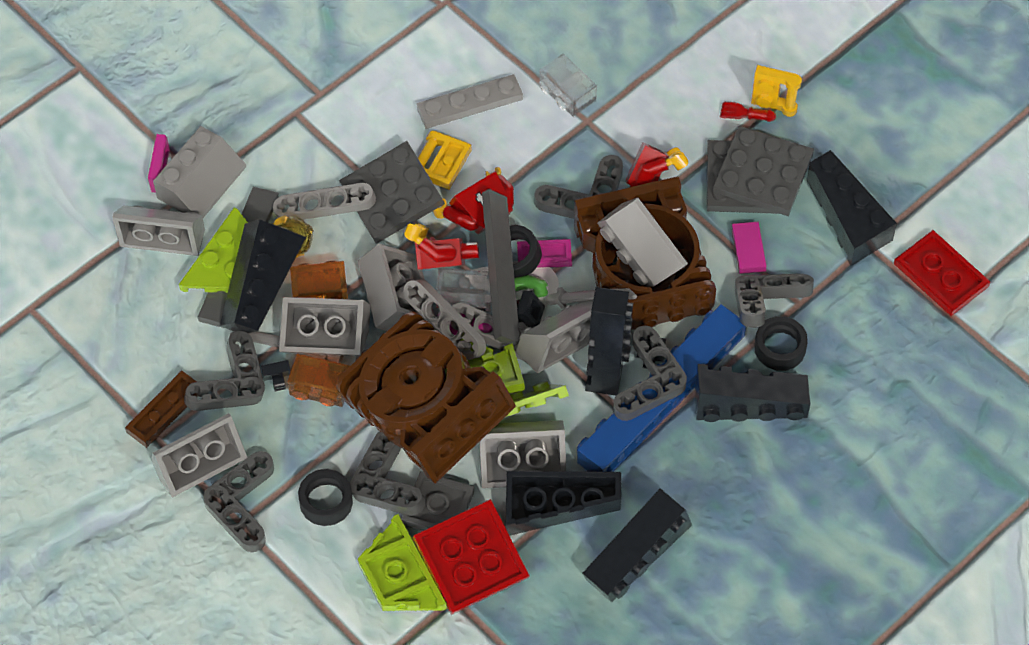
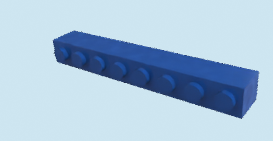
M722 304L715 311L710 310L703 318L702 324L697 329L692 328L686 335L685 341L679 347L677 345L674 346L670 351L687 376L685 391L628 421L620 420L614 415V412L608 419H602L590 438L585 437L577 446V463L588 472H614L695 388L697 365L705 364L708 366V370H713L745 337L746 326L741 324L740 317ZM665 360L662 364H657V366H662L666 364L667 360ZM671 378L669 379V384L674 383L675 385H679V380L674 381ZM646 389L642 392V395L647 399H654L658 395L653 389ZM621 403V408L625 407L627 408V410H629L631 408V404L626 405L625 403Z

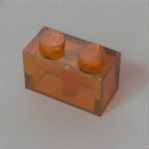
M327 261L320 264L304 263L290 268L293 297L348 299L344 261Z
M297 354L287 381L289 394L299 400L309 399L329 407L334 405L343 407L344 399L337 390L336 385L339 375L349 368L350 365Z

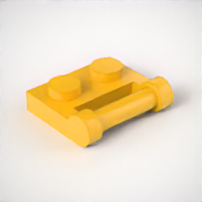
M757 65L751 104L762 108L780 110L787 117L796 115L798 109L796 98L797 91L802 83L801 77L795 73ZM781 84L787 87L786 98L779 97Z
M430 131L426 137L427 142L418 159L424 168L434 149L442 146L430 168L424 169L433 184L450 190L472 151V144L437 131Z

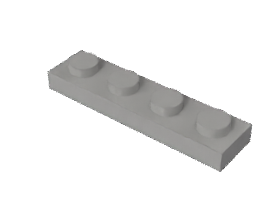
M513 74L417 103V110L425 129L521 101L523 100V93Z

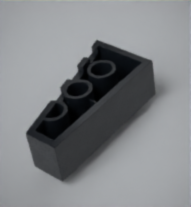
M831 150L809 163L807 182L820 207H823L829 225L833 226L838 236L837 240L847 254L850 266L893 241L897 225L895 220Z
M261 219L245 223L220 327L246 333L259 330L306 239L305 236Z
M595 287L591 309L589 357L585 391L618 395L623 362H629L634 303H629L628 291Z
M698 364L695 383L696 420H704L706 422L733 420L741 422L747 419L771 421L781 418H788L789 420L808 418L810 409L808 375L772 372L769 376H765L759 370L748 369L745 373L732 372V367L720 366L719 371L708 370V366L705 364Z
M507 471L506 530L509 536L621 510V472Z
M660 488L585 569L582 574L586 581L611 603L616 598L620 599L628 591L629 585L642 576L648 567L692 526L686 509Z

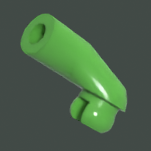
M532 275L514 278L515 291L533 289L534 294L538 298L548 295V284L545 280Z

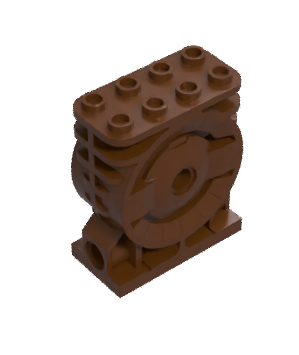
M678 176L575 200L574 231L576 237L580 238L583 249L593 253L592 269L596 287L607 289L629 288L637 295L636 299H629V303H634L631 331L640 326L655 327L660 323L678 322L683 318L694 315L703 316L715 304L716 286L711 281V272L706 267L705 256L701 255L698 236L693 226L686 219L687 208L681 194V182ZM635 198L640 199L688 263L652 287L640 285L633 276L634 271L629 264L623 263L619 257L616 265H612L617 257L616 251L618 250L612 242L604 239L600 233L601 227L598 225L600 220L621 203Z
M414 311L404 314L393 327L381 335L379 340L367 351L363 352L349 368L339 375L336 385L346 404L355 409L371 426H375L380 432H383L389 441L403 448L408 458L422 469L427 478L434 484L516 407L500 376L494 371L490 373L483 366L471 368L466 357L457 349L455 344L439 330H435L427 320H424L421 315Z

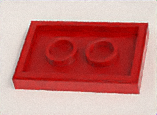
M934 230L894 260V265L950 316L954 315L990 286V281Z

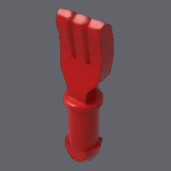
M723 102L720 118L738 120L748 118V120L756 119L771 122L776 119V113L772 110L753 109L752 107L747 109L742 104L735 102Z

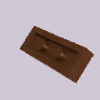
M181 370L125 427L126 433L147 448L187 408L184 402L186 389L191 383L197 381ZM193 393V396L198 397V393Z

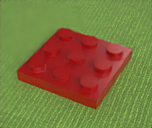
M491 499L413 536V540L451 615L524 581L530 576Z

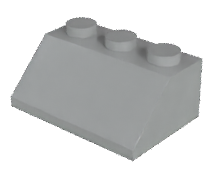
M200 126L154 179L153 183L157 199L182 213L194 212L202 215L204 218L243 172L246 164L222 137Z
M639 198L621 203L598 222V225L601 227V235L606 241L613 243L618 250L616 253L623 263L629 264L634 271L633 276L635 280L642 286H655L688 264Z
M122 206L113 213L112 218L120 247L199 256L205 232L202 215L194 212H174L168 209H149L142 206Z
M380 243L361 257L358 263L367 299L371 305L370 308L375 327L388 331L404 314L412 311L417 312L407 302L403 291L408 281L424 279L422 269L418 270L415 254ZM415 287V288L417 289L416 296H420V295L418 294V289H419V288H418V287ZM431 306L432 314L435 316L433 307Z
M283 297L279 352L360 356L369 333L371 305L364 300Z
M582 301L573 306L568 305L561 313L553 317L548 316L541 324L534 328L529 327L525 329L519 336L520 341L516 352L538 374L589 345L593 301Z
M228 413L153 452L151 460L161 483L173 498L248 457L233 419Z
M563 420L498 423L480 441L482 488L506 487L507 471H566Z

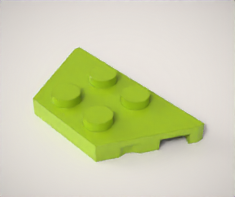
M233 208L179 283L181 291L189 292V288L204 289L205 292L224 291L228 293L244 225L248 223L238 209Z
M398 514L394 515L391 519V524L383 533L380 532L376 536L371 547L365 549L357 559L358 565L382 611H443L447 609L443 596Z

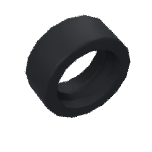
M510 225L511 241L521 239L527 241L530 245L529 253L524 260L513 264L514 278L527 276L540 263L542 257L541 246L531 230L525 226Z
M786 316L769 318L765 320V324L760 326L756 332L755 354L758 360L767 368L776 371H787L795 368L803 361L808 344L807 333L804 327L795 319ZM773 333H785L796 340L797 348L789 354H777L771 352L765 346V339Z
M331 469L316 470L308 474L300 484L298 490L300 510L305 518L313 524L321 526L335 525L343 521L350 513L353 505L351 484L346 476L340 472ZM331 485L340 489L342 501L332 509L320 510L311 506L309 495L319 486Z

